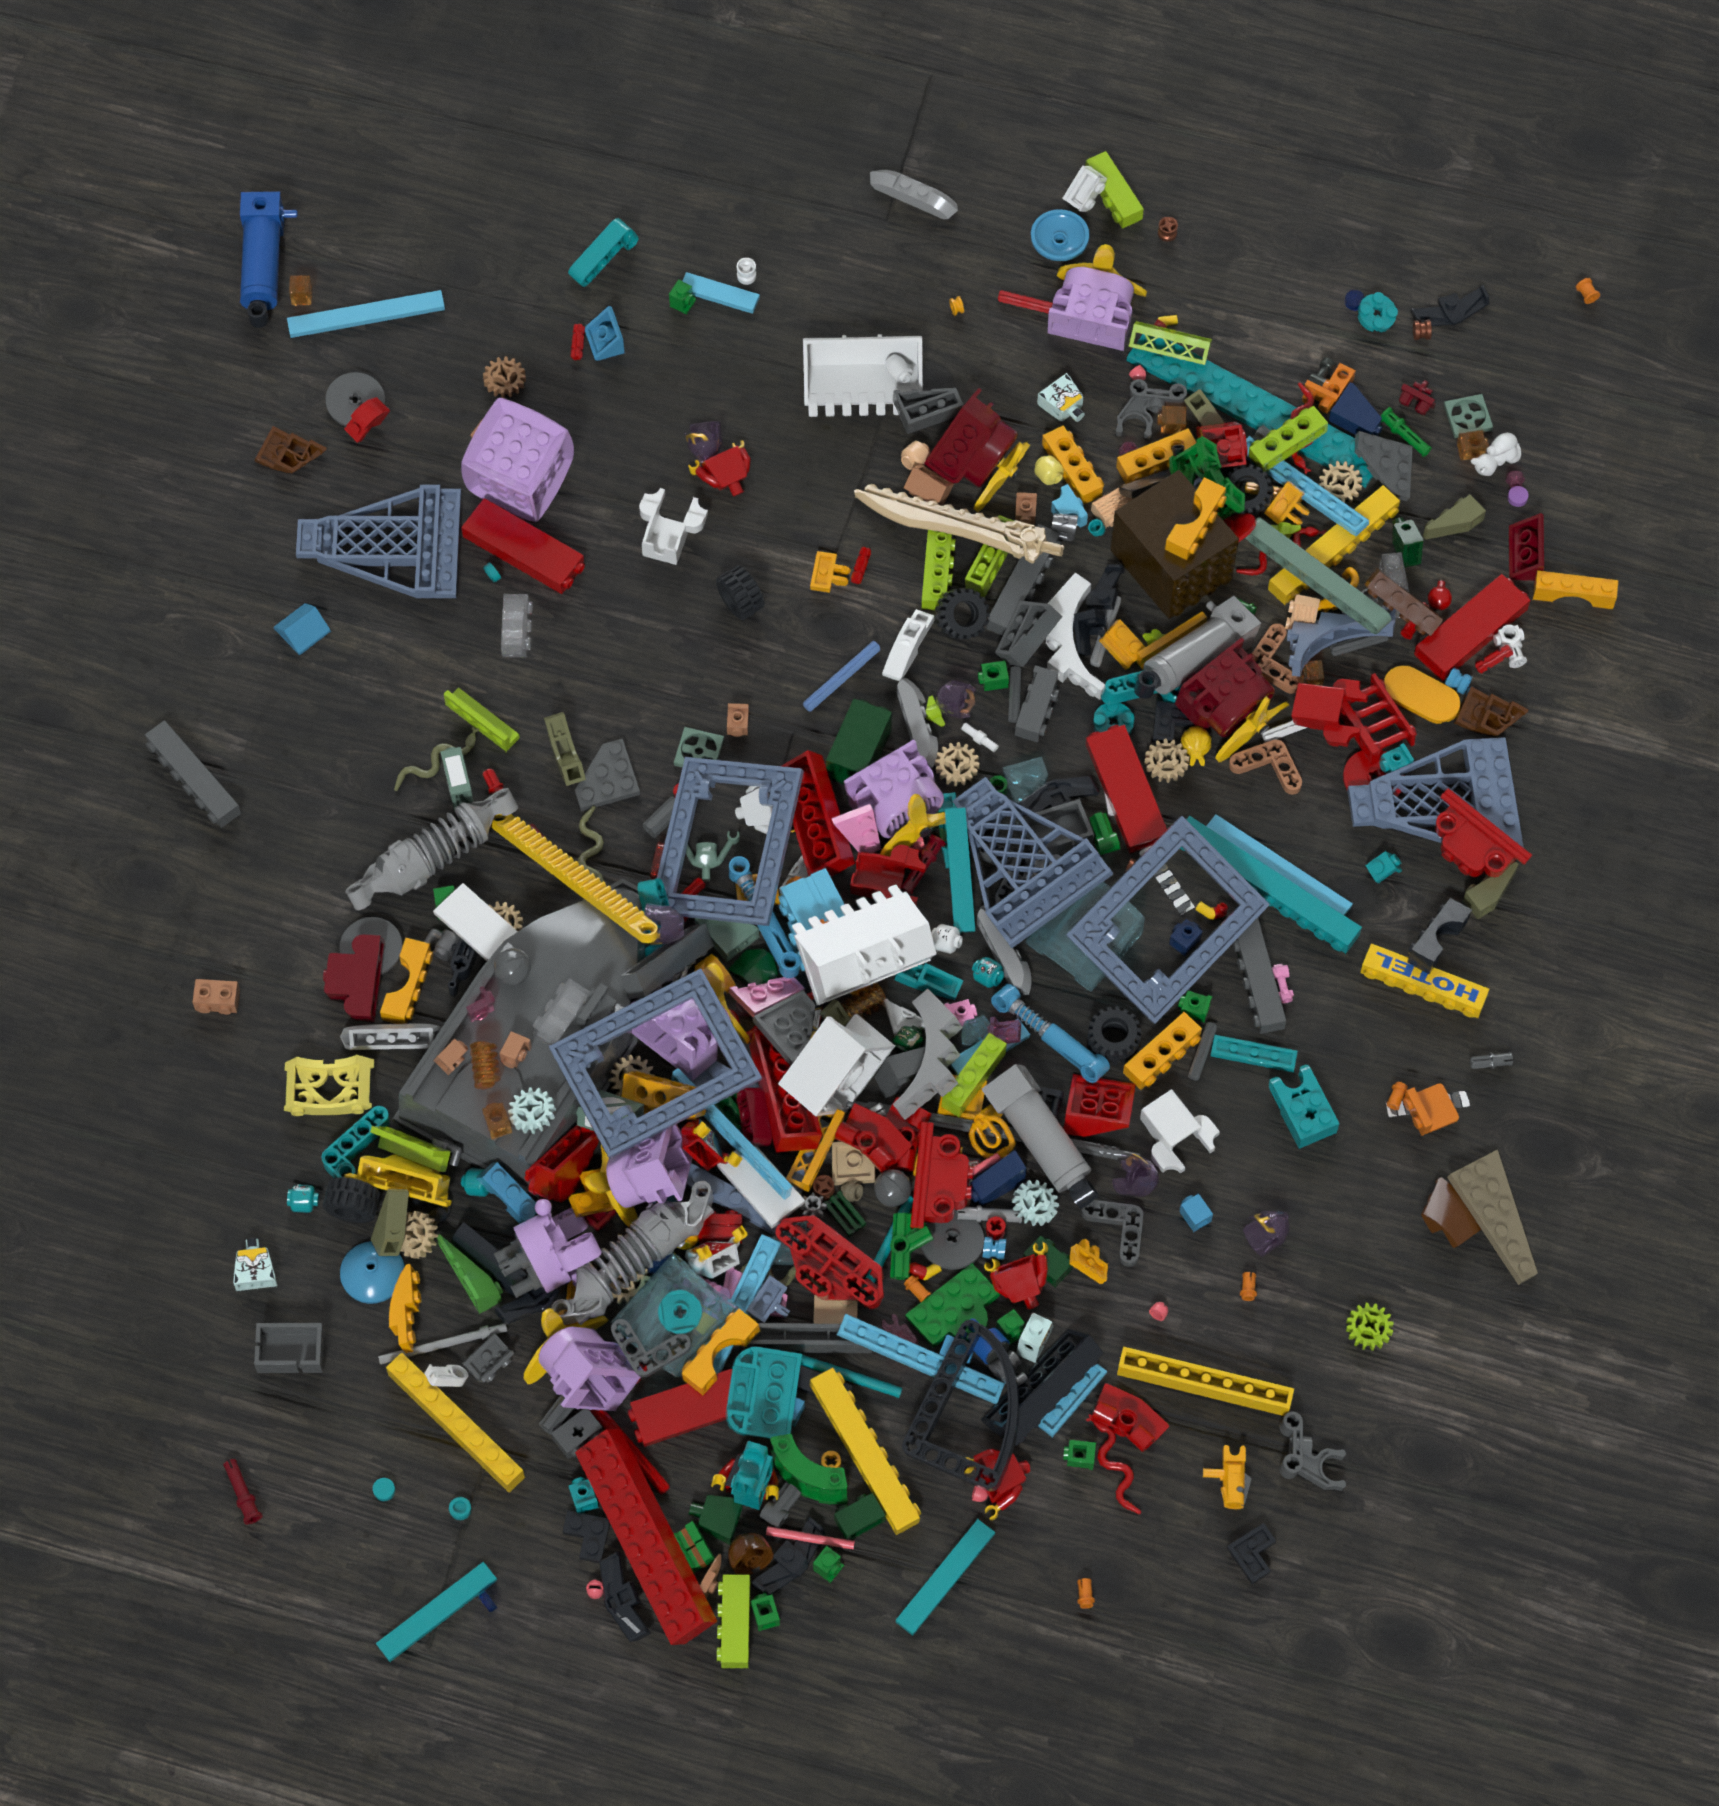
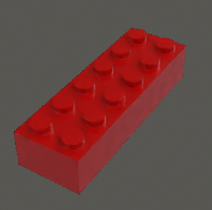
M807 750L781 767L801 768L804 771L793 818V826L808 876L826 868L829 876L832 877L855 864L849 841L832 821V818L840 816V812L823 756Z
M761 1031L754 1032L749 1048L753 1062L762 1077V1080L758 1081L765 1093L776 1152L817 1149L822 1137L818 1116L811 1113L778 1084L791 1066Z

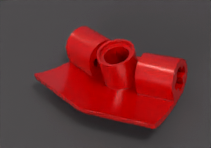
M892 1104L886 1118L892 1122L905 1138L907 1135L912 1134V1139L909 1141L912 1147L890 1169L907 1172L914 1171L921 1122L928 1123L932 1116L931 1113L919 1108L914 1114L904 1120Z
M856 1103L853 1104L847 1121L839 1125L835 1134V1139L860 1150L863 1155H866L881 1173L890 1169L912 1147L911 1143L888 1118ZM865 1141H872L871 1145L863 1146Z
M1107 1383L1102 1389L1091 1416L1092 1419L1112 1427L1117 1435L1126 1436L1142 1452L1147 1450L1169 1427V1424L1142 1399Z

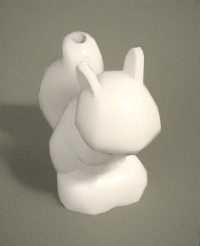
M1508 432L1497 436L1491 446L1487 448V454H1482L1478 458L1471 460V463L1475 465L1477 473L1483 476H1491L1495 472L1497 465L1501 466L1506 461L1511 464L1518 462L1521 457V448L1517 438Z

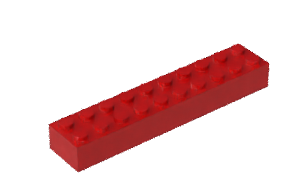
M606 1429L578 1449L575 1454L670 1644H686L718 1621L622 1430Z

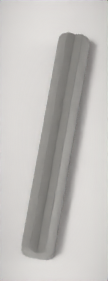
M1117 596L1114 610H1107V630L1115 622L1121 603L1119 596ZM1098 635L1090 659V665L1099 667L1101 665L1106 648L1099 642V639L1104 635Z

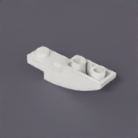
M916 609L912 617L907 618L891 649L882 672L883 676L897 681L903 679L918 654V647L934 622V615Z

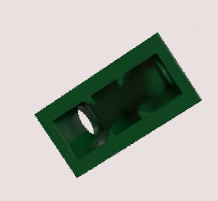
M1402 517L1396 518L1393 521L1392 543L1402 569L1421 564L1423 538L1413 520L1404 521Z
M708 1495L704 1506L692 1502L688 1515L700 1518L698 1523L700 1531L731 1545L743 1505L735 1503L734 1498Z

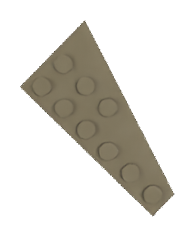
M1498 1149L1451 1173L1447 1177L1517 1284L1520 1285L1538 1274Z

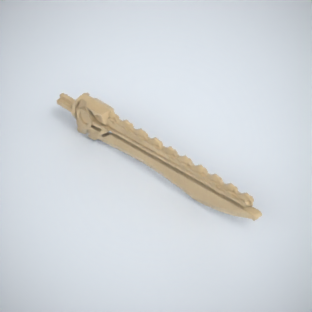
M875 484L867 485L864 489L865 491L854 490L855 498H858L872 510L908 527L939 531L968 538L1013 554L1018 559L1025 556V560L1030 563H1035V560L1043 552L1056 556L1063 555V545L1046 541L1045 528L1020 521H1007L1004 523L998 517L986 518L983 513L970 514L967 508L955 510L951 504L940 506L936 500L925 502L921 496L910 498L905 492L895 494L890 488L880 490Z

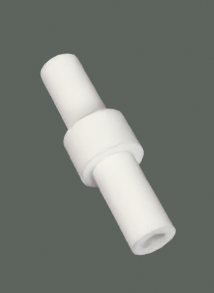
M967 723L962 726L961 730L973 737V740L979 745L983 744L993 752L998 749L999 746L988 739L987 735L981 730L977 731Z

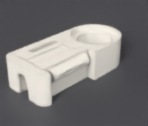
M430 1364L425 1371V1375L432 1386L460 1387L468 1378V1372L459 1365L432 1367Z

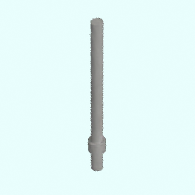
M503 1323L492 1327L487 1325L479 1327L480 1330L413 1347L414 1352L405 1354L403 1350L381 1355L378 1356L380 1365L392 1362L401 1353L408 1358L480 1338L485 1340L493 1333L507 1332L506 1324Z

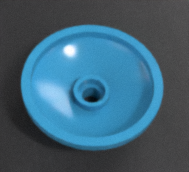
M1051 210L1035 220L1031 229V241L1036 251L1043 257L1054 261H1066L1079 256L1085 250L1089 241V229L1079 215L1068 210Z
M369 1241L355 1246L346 1254L340 1267V1278L345 1291L355 1300L368 1304L380 1303L392 1297L397 1280L405 1266L400 1254L399 1256H378L372 1242ZM369 1265L375 1266L372 1270L367 1269Z

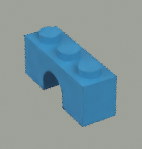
M498 1162L491 1163L476 1178L490 1194H495L505 1203L507 1212L519 1224L536 1215V1202Z

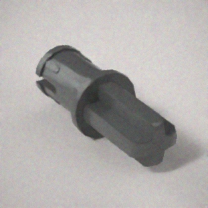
M1490 1052L1488 1055L1470 1057V1066L1472 1069L1486 1067L1494 1069L1496 1066H1512L1513 1061H1510V1059H1513L1511 1052L1501 1054Z

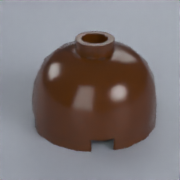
M756 1533L738 1535L728 1550V1560L736 1575H752L754 1573L751 1570L759 1566L760 1570L764 1569L774 1557L770 1544L763 1536Z

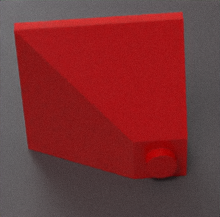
M1073 1074L1064 1123L1066 1134L1085 1137L1129 1128L1136 1084L1101 1078L1095 1083H1090L1082 1075Z

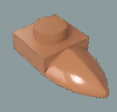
M720 1553L700 1584L706 1599L709 1593L713 1594L718 1586L716 1581L721 1566Z

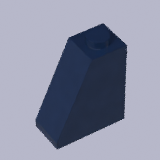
M1350 382L1332 408L1329 421L1354 435L1361 431L1379 436L1383 428L1380 426L1381 416L1358 388Z
M1016 1151L1008 1154L970 1182V1186H972L971 1199L974 1202L984 1206L1025 1183L1026 1166Z

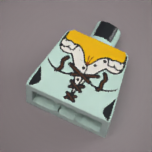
M1067 373L1038 393L1037 404L1059 421H1064L1071 416L1078 422L1085 415L1080 409L1083 406V396Z
M256 1238L247 1239L246 1250H240L236 1253L234 1271L236 1291L277 1286L268 1249L265 1247L259 1248V1240Z
M1032 1313L1019 1339L1016 1354L1036 1363L1053 1330V1322ZM1025 1345H1030L1033 1349H1029Z

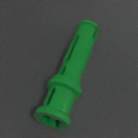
M1391 407L1387 408L1381 414V423L1384 422L1391 429L1392 433L1399 434L1422 457L1428 455L1432 447L1405 425V420L1403 418L1400 419L1392 412L1393 409Z

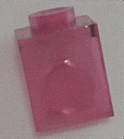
M483 986L479 988L482 999L466 1007L467 1015L471 1022L482 1020L494 1011L493 1003L495 999L491 991L486 992Z
M995 1017L990 1018V1025L987 1028L988 1034L991 1033L1007 1044L1021 1042V1023L1019 1020L998 1022Z

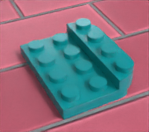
M750 1347L736 1357L732 1366L725 1413L730 1429L743 1436L749 1435L767 1439L791 1433L802 1354L762 1347Z

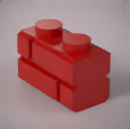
M733 1210L726 1211L725 1214H716V1211H714L704 1221L703 1227L698 1234L699 1244L708 1241L728 1243L734 1237L731 1232L742 1226V1214H738L737 1211Z

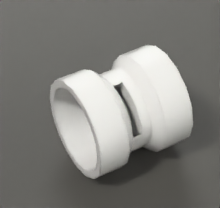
M742 258L737 263V279L742 284H752L756 280V264L750 258Z

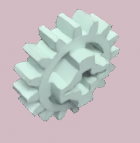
M529 1088L528 1093L521 1090V1096L514 1095L516 1101L509 1103L511 1107L508 1110L510 1120L517 1130L522 1128L524 1133H527L530 1129L532 1134H535L537 1128L542 1132V1126H550L548 1120L555 1118L552 1113L556 1111L554 1101L547 1091L542 1093L540 1088L536 1092Z
M1028 1180L1026 1184L1022 1183L1013 1195L1015 1197L1012 1199V1203L1016 1205L1013 1210L1020 1212L1017 1217L1023 1216L1025 1218L1024 1223L1030 1220L1032 1226H1035L1037 1222L1040 1226H1043L1045 1222L1049 1223L1058 1211L1056 1209L1059 1203L1055 1201L1058 1197L1057 1195L1052 1196L1053 1189L1047 1190L1046 1183L1041 1186L1039 1185V1180H1036L1034 1184Z

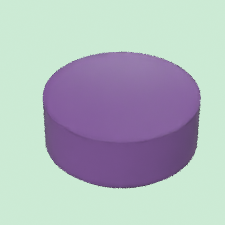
M1521 486L1511 488L1508 493L1509 503L1515 507L1525 505L1528 500V491Z

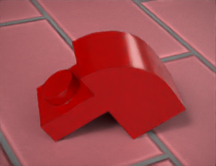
M377 397L369 399L352 413V419L344 430L357 443L361 442L372 427L382 423L390 410Z

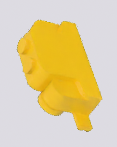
M396 1154L386 1158L360 1157L357 1175L353 1173L345 1175L346 1178L358 1179L383 1190L408 1189V1197L444 1207L450 1206L452 1202L447 1200L450 1183L449 1176L439 1174L437 1170Z

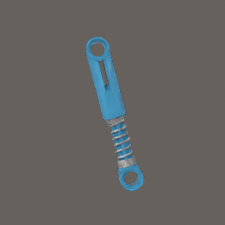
M741 856L734 857L729 863V878L742 889L741 892L747 898L746 901L752 902L755 882L750 872L749 861ZM742 868L744 871L737 872L734 869ZM772 911L770 925L757 926L779 966L780 974L785 978H794L799 974L801 960L799 955L794 952ZM790 962L795 966L787 967L785 964Z
M1006 984L991 998L992 1005L996 1010L1002 1013L1011 1012L1013 1015L1017 1014V1018L1021 1017V1021H1025L1026 1025L1030 1024V1028H1034L1035 1032H1039V1035L1042 1037L1041 1040L1081 1071L1086 1081L1095 1083L1110 1069L1109 1062L1104 1056L1100 1054L1094 1055L1055 1023H1047V1020H1042L1043 1017L1040 1018L1038 1013L1035 1014L1034 1010L1031 1011L1029 1009L1030 1006L1026 1007L1025 1003L1020 1000V993L1015 986Z

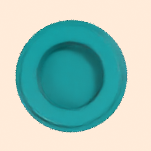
M490 562L483 566L484 571L493 582L501 579L500 574Z
M388 1478L378 1479L373 1485L374 1496L380 1501L390 1500L395 1494L394 1483Z
M464 1497L454 1498L449 1504L450 1515L456 1520L468 1518L471 1514L470 1502Z

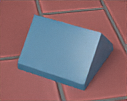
M608 306L585 326L586 336L594 358L597 361L624 353V343L612 307Z
M306 603L274 626L278 634L298 655H301L331 632L317 608Z

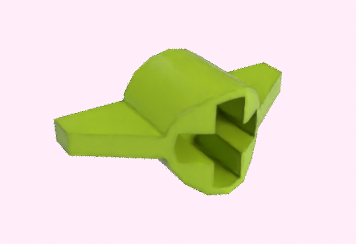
M1287 522L1271 525L1289 539L1291 535L1301 530V525H1291Z
M1153 629L1150 633H1144L1142 636L1147 644L1150 645L1166 634Z
M930 696L925 711L926 719L941 727L945 726L940 708L933 696Z

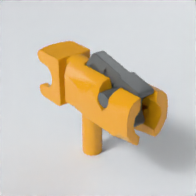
M1225 1445L1222 1452L1223 1469L1203 1468V1477L1220 1478V1481H1223L1221 1493L1224 1507L1228 1509H1242L1246 1502L1251 1477L1245 1473V1446L1240 1447L1238 1455H1232L1229 1451V1446Z

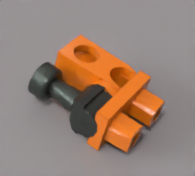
M1324 357L1319 364L1321 369L1317 374L1310 376L1305 383V387L1311 392L1313 399L1320 402L1318 409L1327 414L1334 407L1348 384L1354 381L1356 370L1339 363L1332 377L1328 380L1326 376L1328 373L1333 372L1336 363L1332 359ZM1303 394L1302 402L1306 404L1307 398Z

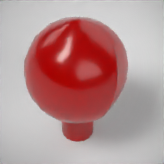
M1438 581L1437 587L1432 588L1428 594V603L1435 610H1445L1452 602V594L1445 587L1444 581Z

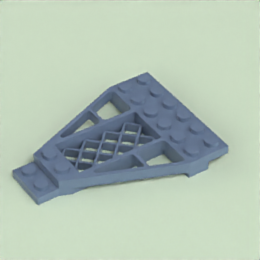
M420 485L418 489L339 516H326L320 519H298L296 557L317 558L318 563L414 598H456L461 489H441L440 485ZM419 497V516H392V506ZM388 508V516H364ZM345 527H352L354 529L349 535L342 531ZM366 527H372L374 531L368 536L362 531ZM386 527H392L394 531L388 536L382 531ZM406 527H412L414 531L408 536L402 531ZM339 534L344 538V539L341 540L340 542H339ZM357 534H360L364 539L358 544L351 540ZM377 534L384 538L378 544L371 540ZM397 534L404 538L398 544L391 540ZM416 535H417V544L412 541V539H413ZM346 543H349L353 548L345 553L341 548ZM369 543L373 548L365 553L361 548ZM389 543L393 548L388 553H385L381 548ZM409 543L413 549L406 554L401 548ZM358 551L361 555H353V554ZM378 551L381 555H373V554H375V553ZM351 566H384V578ZM391 566H415V588L412 589L388 580L389 568Z
M1506 738L1463 740L1370 781L1369 785L1348 786L1347 791L1353 827L1376 826L1383 829L1393 828L1442 843L1443 838L1438 836L1437 833L1418 827L1436 826V819L1440 814L1436 810L1441 805L1446 809L1450 805L1442 800L1434 791L1437 787L1446 791L1449 788L1446 785L1455 784L1450 790L1454 792L1457 786L1464 789L1467 793L1463 797L1458 795L1460 798L1523 847ZM1463 749L1466 773H1442L1440 758ZM1428 763H1435L1436 774L1401 776ZM1434 785L1431 790L1426 786ZM1414 786L1411 791L1406 787ZM1417 788L1426 793L1423 799L1414 794ZM1397 789L1406 794L1403 800H1400L1393 794ZM1469 794H1470L1471 804H1470L1468 801L1465 800V799L1469 796ZM1429 796L1438 802L1434 808L1425 802ZM1409 797L1418 803L1414 809L1405 803ZM1422 806L1430 813L1427 816H1421L1416 811ZM1401 807L1405 811H1407L1409 815L1407 817H1401L1399 814L1396 813L1397 810Z
M986 777L953 800L957 808H966L967 830L985 905V913L1011 948L1113 875L1110 868L1087 838L1084 839L1011 801L1005 795L996 791ZM1026 815L1053 829V831L1044 838L1039 839L1022 816ZM1006 816H1011L1010 825L1001 824V820ZM1016 818L1021 825H1015ZM990 828L994 829L993 837L984 836L985 831ZM999 829L1008 830L1007 838L998 837ZM1013 830L1022 831L1021 839L1012 838ZM1027 832L1033 840L1026 839ZM1061 834L1079 843L1057 860L1046 848L1048 843ZM984 842H992L991 848L989 849ZM996 843H1006L1004 851H995ZM1010 844H1020L1018 852H1009ZM1024 845H1034L1033 852L1023 853ZM1038 846L1044 854H1037ZM979 847H982L998 868L997 872L984 880L978 854ZM995 856H1003L1001 864ZM1008 857L1017 858L1015 866L1006 865ZM1022 858L1031 859L1029 867L1020 866ZM1036 859L1045 860L1044 868L1034 867ZM1006 870L1014 871L1013 879L1006 872ZM1019 871L1028 872L1027 880H1017ZM1005 878L1015 891L991 908L987 888L999 879Z

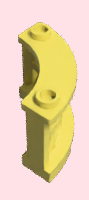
M355 1055L335 1060V1064H323V1060H311L300 1057L285 1062L287 1084L284 1111L291 1112L294 1116H303L304 1114L342 1115L364 1113V1110L372 1108V1103H369L370 1069L374 1068V1059ZM296 1073H298L302 1083L296 1084ZM347 1074L345 1080L349 1081H343L340 1079L341 1075ZM313 1075H319L320 1079L314 1082L315 1080L312 1077ZM328 1076H334L335 1081L345 1088L334 1099L328 1101L320 1096L314 1088L322 1086ZM359 1087L358 1095L355 1090H352L353 1088ZM295 1090H306L298 1095L299 1098H306V1102L295 1101ZM353 1096H358V1099L351 1100Z

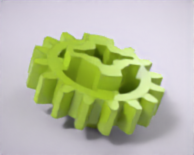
M1368 1303L1365 1304V1308L1358 1305L1357 1312L1352 1310L1350 1313L1351 1317L1347 1318L1346 1323L1349 1325L1346 1327V1332H1351L1349 1340L1355 1338L1354 1345L1362 1344V1350H1365L1366 1346H1370L1371 1351H1374L1375 1345L1381 1349L1383 1342L1388 1343L1390 1339L1388 1336L1393 1334V1330L1390 1328L1393 1327L1394 1323L1388 1321L1391 1315H1384L1385 1308L1383 1307L1378 1310L1377 1304H1374L1373 1308H1370ZM1359 1318L1360 1325H1358V1327L1356 1328L1355 1324L1357 1319ZM1384 1326V1332L1380 1335L1379 1329Z

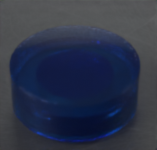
M1358 290L1349 291L1345 297L1347 308L1358 310L1359 304L1365 298L1364 294Z
M485 1590L479 1594V1599L489 1612H493L498 1608Z

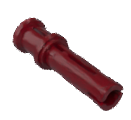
M930 834V840L925 848L920 850L919 859L922 863L926 864V870L931 863L936 862L937 854L946 845L942 839ZM911 870L901 889L912 895L925 872L919 871L914 881H912L917 870Z
M230 1459L233 1468L230 1467L228 1461L223 1466L238 1498L236 1505L244 1515L243 1522L245 1525L256 1523L263 1515L255 1505V1496L248 1491L237 1460Z

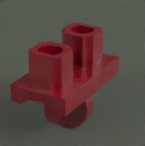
M1424 380L1422 384L1415 381L1413 387L1416 389L1406 384L1402 385V393L1399 399L1400 404L1409 407L1412 400L1415 399L1419 402L1415 411L1425 416L1430 408L1433 409L1436 405L1434 403L1435 399L1424 394L1431 395L1433 390L1427 388L1428 381Z

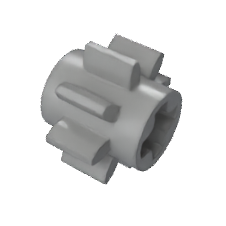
M814 1192L808 1198L803 1196L805 1204L800 1207L801 1210H805L803 1216L815 1215L822 1218L823 1212L821 1210L826 1209V1204L822 1203L823 1196L817 1197Z

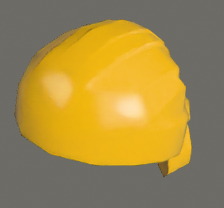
M1190 727L1182 735V749H1186L1187 754L1190 755L1189 762L1191 766L1195 764L1196 759L1199 760L1200 765L1204 766V755L1211 749V736L1202 727Z

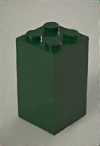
M853 699L826 759V769L830 780L844 784V780L879 760L892 730V712L885 707L871 705L865 700Z

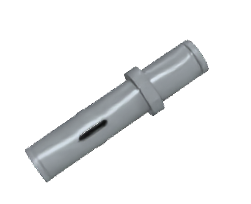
M977 1205V1207H965L957 1210V1220H976V1222H981V1220L988 1221L991 1217L997 1216L1005 1222H1022V1217H1017L1020 1212L1013 1209L982 1208V1206Z

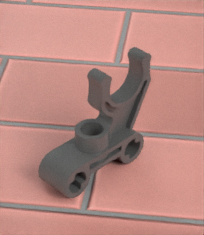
M1141 379L1134 380L1130 385V400L1117 416L1116 436L1120 437L1123 435L1122 426L1126 420L1136 418L1144 422L1146 426L1144 438L1146 440L1151 439L1153 418L1147 411L1163 413L1165 407H1182L1187 396L1186 387L1182 384H1174L1170 387L1169 391L1150 389L1145 381Z
M1288 1412L1279 1425L1281 1433L1289 1437V1455L1284 1458L1279 1466L1280 1474L1286 1479H1293L1299 1474L1324 1490L1342 1491L1346 1486V1482L1344 1480L1333 1481L1328 1479L1323 1473L1322 1464L1323 1461L1330 1458L1342 1460L1346 1455L1345 1450L1326 1448L1320 1451L1317 1456H1313L1312 1437L1303 1436V1420L1301 1415L1297 1412ZM1288 1463L1292 1464L1295 1468L1290 1469L1287 1466Z

